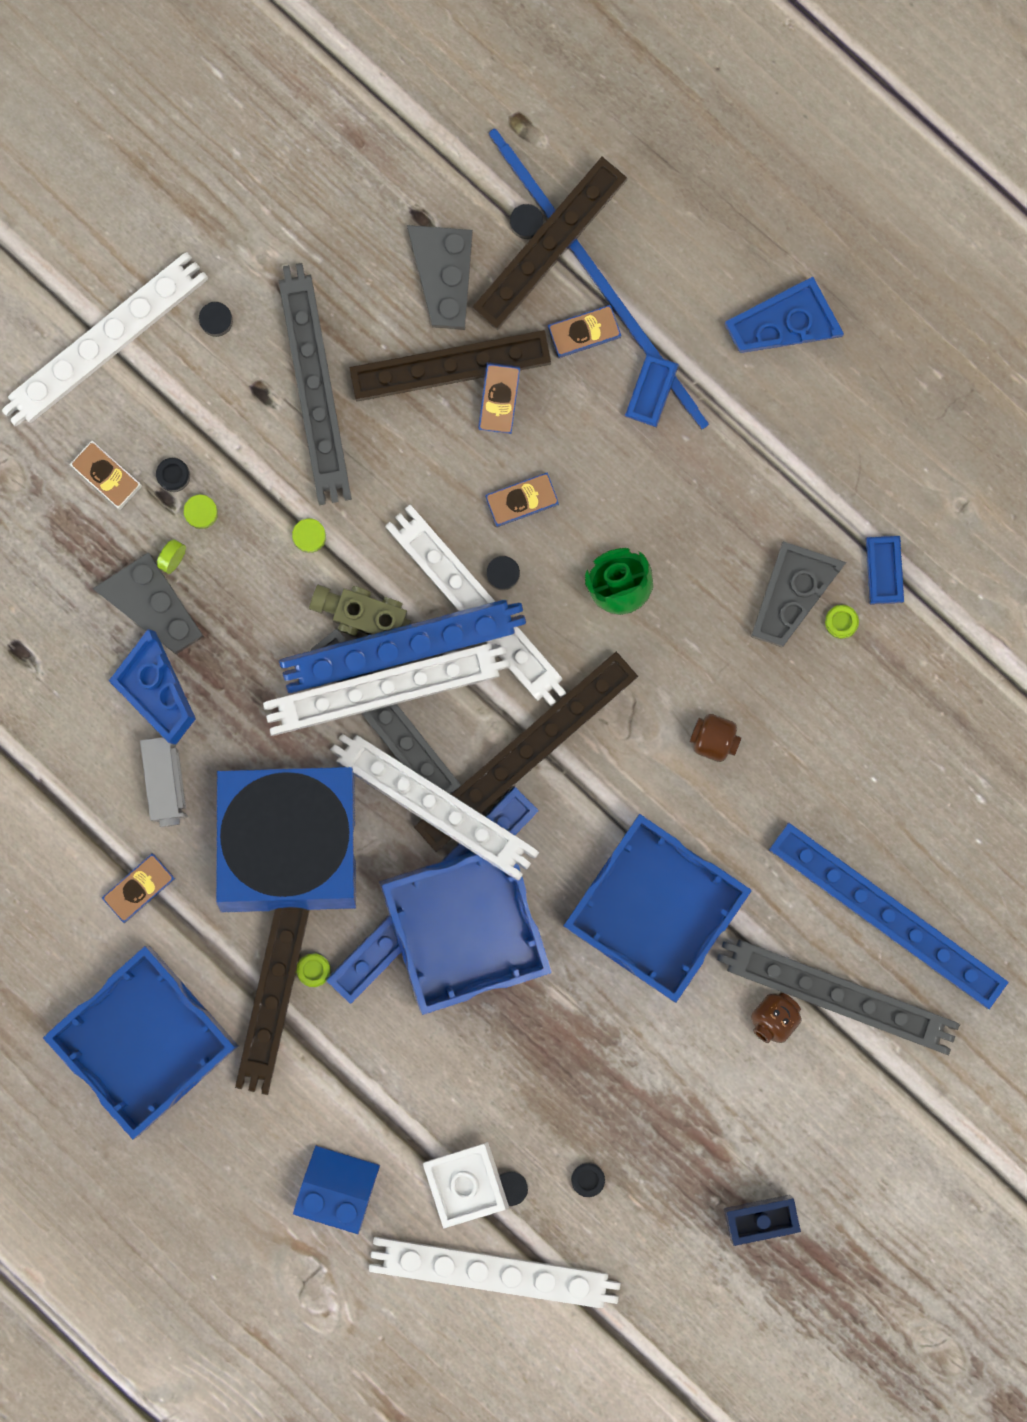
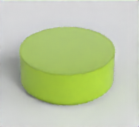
M195 495L185 503L184 517L192 527L206 529L217 520L218 509L210 497Z
M308 518L299 521L295 525L292 538L299 550L305 553H314L324 546L326 532L319 521Z
M175 539L170 540L158 557L157 567L167 574H171L182 561L186 546Z
M847 605L833 607L826 615V629L830 635L837 639H847L853 636L859 625L856 611Z
M308 954L298 963L297 976L308 987H318L327 982L326 979L331 974L329 961L320 954Z

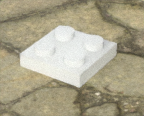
M488 1142L423 1163L443 1229L509 1208Z

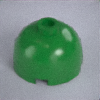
M618 548L603 553L594 560L595 566L591 569L590 573L588 569L585 573V585L593 601L599 608L610 614L623 615L640 609L648 601L653 590V574L647 558L641 552H639V555L631 553L629 548Z

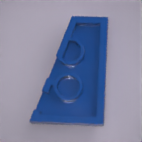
M814 277L725 321L724 324L739 353L844 336Z
M148 629L110 678L109 682L168 743L176 745L196 718L156 631Z

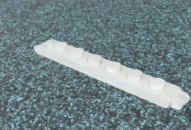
M188 252L182 254L8 396L11 402L2 409L6 416L11 415L17 409L20 411L11 418V423L14 426H18L24 420H27L29 423L35 421L208 280V276L204 272L194 279L191 278L200 269L196 262L189 265L186 269L183 268L192 259Z
M411 505L406 507L405 510L413 518L412 521L408 522L400 513L395 517L403 527L400 531L391 522L385 525L391 535L458 611L495 602ZM514 627L515 633L512 635L486 641L487 644H491L492 650L506 647L507 654L499 656L502 661H510L511 667H509V670L537 701L543 697L552 707L557 703L548 693L552 688L561 698L567 694L558 684L563 680L562 677L518 627Z
M486 644L266 701L263 703L264 710H271L277 707L279 710L277 713L266 716L268 723L282 721V725L270 728L271 736L497 678L500 676L498 670L511 667L509 660L495 661L496 657L507 654L506 647L492 650L491 644Z
M342 734L338 740L347 748L343 750L334 744L330 749L332 753L339 757L336 762L341 767H352L356 777L519 881L523 876L518 869L513 867L515 864L526 870L531 865L528 860L522 857V854L526 853L534 859L539 854L529 844L358 735L352 740Z
M374 1237L373 1239L374 1245L385 1246L386 1250L385 1252L372 1250L371 1258L384 1260L383 1265L369 1264V1272L595 1308H603L604 1302L618 1303L619 1296L606 1294V1288L620 1290L621 1283L608 1280V1273L389 1238Z

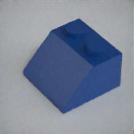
M316 1145L300 1188L293 1215L359 1234L380 1165Z

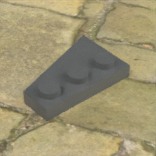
M407 225L432 328L465 330L473 230Z
M783 541L751 637L783 647L847 562Z
M149 552L93 588V590L145 631L148 629L156 631L160 642L176 655L204 637Z

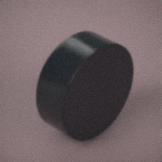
M522 204L516 207L510 217V226L513 233L522 239H531L543 225L541 211L531 204Z
M210 302L201 309L199 323L206 334L220 337L231 329L233 317L229 308L223 303Z
M167 458L158 465L156 478L160 486L166 491L179 492L188 485L190 470L182 460Z
M496 557L487 567L488 582L495 589L509 590L519 580V566L510 557Z
M585 1162L574 1169L571 1183L579 1195L594 1197L603 1190L605 1175L598 1165Z
M506 1171L500 1174L499 1177L508 1205L515 1206L523 1202L528 1193V1184L524 1176L516 1171Z

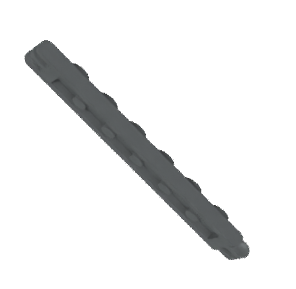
M303 263L296 264L298 277L294 278L291 276L290 266H283L285 279L279 280V287L316 493L320 506L326 504L324 491L330 490L332 503L339 502L337 489L343 488L345 501L352 500L312 276L311 274L305 275Z
M738 939L737 945L723 941L721 948L734 952L732 958L718 954L717 957L718 961L729 965L728 972L949 1056L951 1049L945 1045H939V1041L944 1039L954 1043L956 1036L945 1033L943 1030L945 1026L958 1030L960 1023Z

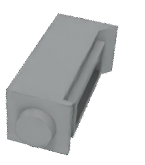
M163 737L140 740L150 821L159 822L160 827L180 825L179 819L188 818V815L182 813V810L186 809L179 750L175 748V744L168 743Z

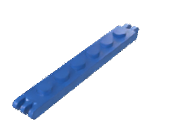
M500 600L280 659L279 663L281 668L295 667L282 673L285 681L298 678V681L286 685L288 693H294L509 636L515 633L514 627L526 624V619L524 615L511 617V615L523 611L522 603L508 605L507 600Z

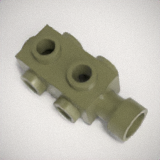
M318 584L309 606L310 610L321 614L323 611L334 614L333 622L339 624L338 631L352 636H356L358 631L372 635L410 625L411 620L405 619L407 610L401 609L403 603L388 597H384L383 602L370 598L372 592L357 586H353L351 591L343 589L340 596L330 592V588ZM358 604L360 606L359 614L355 616L350 615L347 611L349 605ZM382 615H389L392 618L391 625L387 627L380 625V617Z

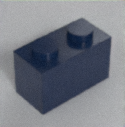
M791 1195L724 1208L730 1241L733 1246L801 1232L795 1201Z

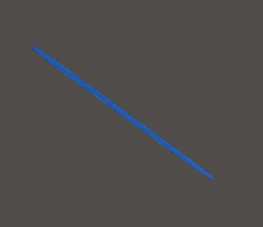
M497 129L491 130L489 136L499 148L500 153L546 217L549 218L556 209ZM576 239L569 249L646 355L648 353L662 358ZM675 376L671 390L701 430L706 428L709 423Z

